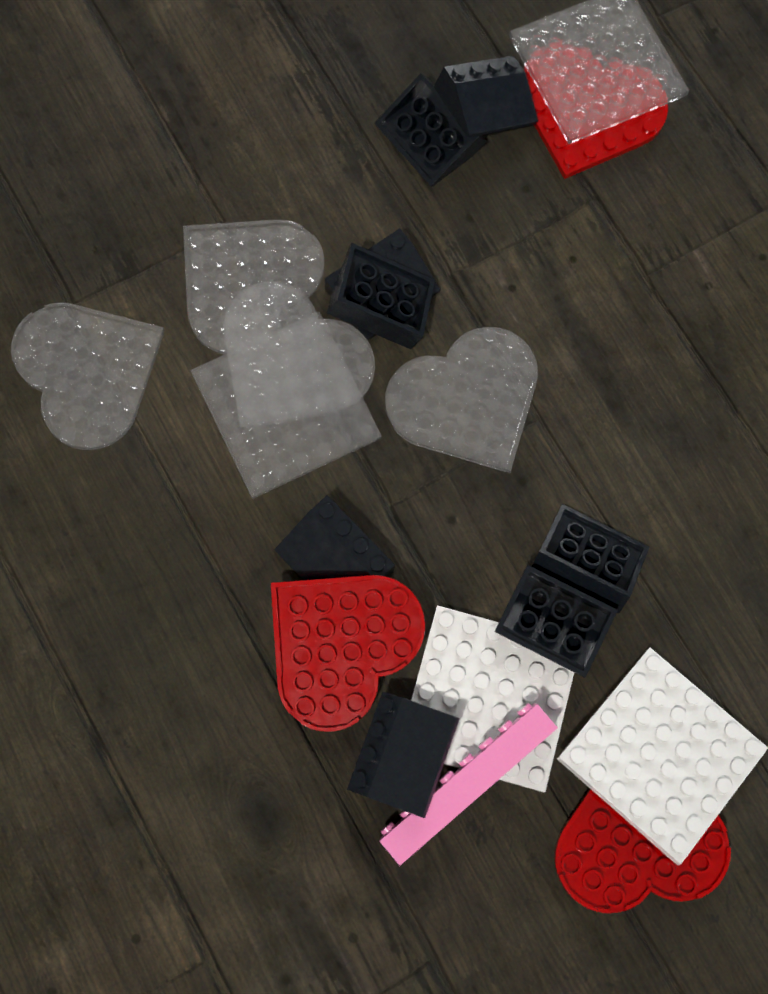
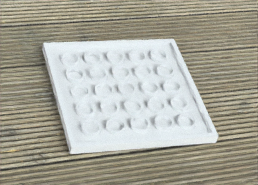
M437 605L411 701L460 718L444 764L460 769L459 763L470 753L472 756L476 755L481 750L478 746L488 737L494 739L500 734L498 729L508 720L514 722L519 717L517 712L528 703L531 706L536 703L558 728L499 780L545 793L574 672L495 633L494 631L499 622Z
M648 648L557 760L676 865H680L767 751L768 747L653 649Z

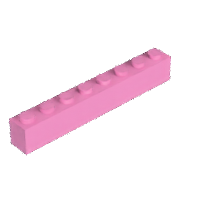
M528 703L517 712L519 717L514 722L510 720L505 722L498 729L499 735L494 739L488 737L478 746L481 750L476 755L472 756L471 753L459 763L460 769L455 773L449 771L439 780L442 784L434 791L425 819L403 811L400 814L402 819L396 824L390 822L381 830V844L399 865L411 857L558 728L538 704L534 703L531 706Z

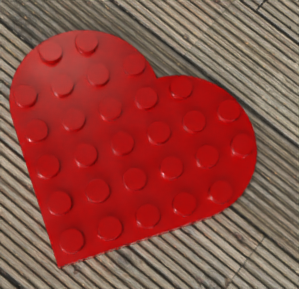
M553 47L536 54L523 69L526 73L539 121L534 126L564 179L649 143L659 134L667 118L668 101L663 88L653 76L638 68L612 66L603 69L592 56L584 51L571 47Z
M379 575L271 583L277 685L284 707L302 725L313 730L332 732L352 726L362 719L373 705L378 691L379 677L401 670L418 653L425 635V618L420 602L413 592L401 582Z
M589 789L559 834L555 846V868L563 888L577 903L596 912L617 913L637 906L650 892L661 898L673 901H690L706 896L721 883L726 875L731 858V847H729L727 829L721 818L717 816L680 865H676L594 791Z

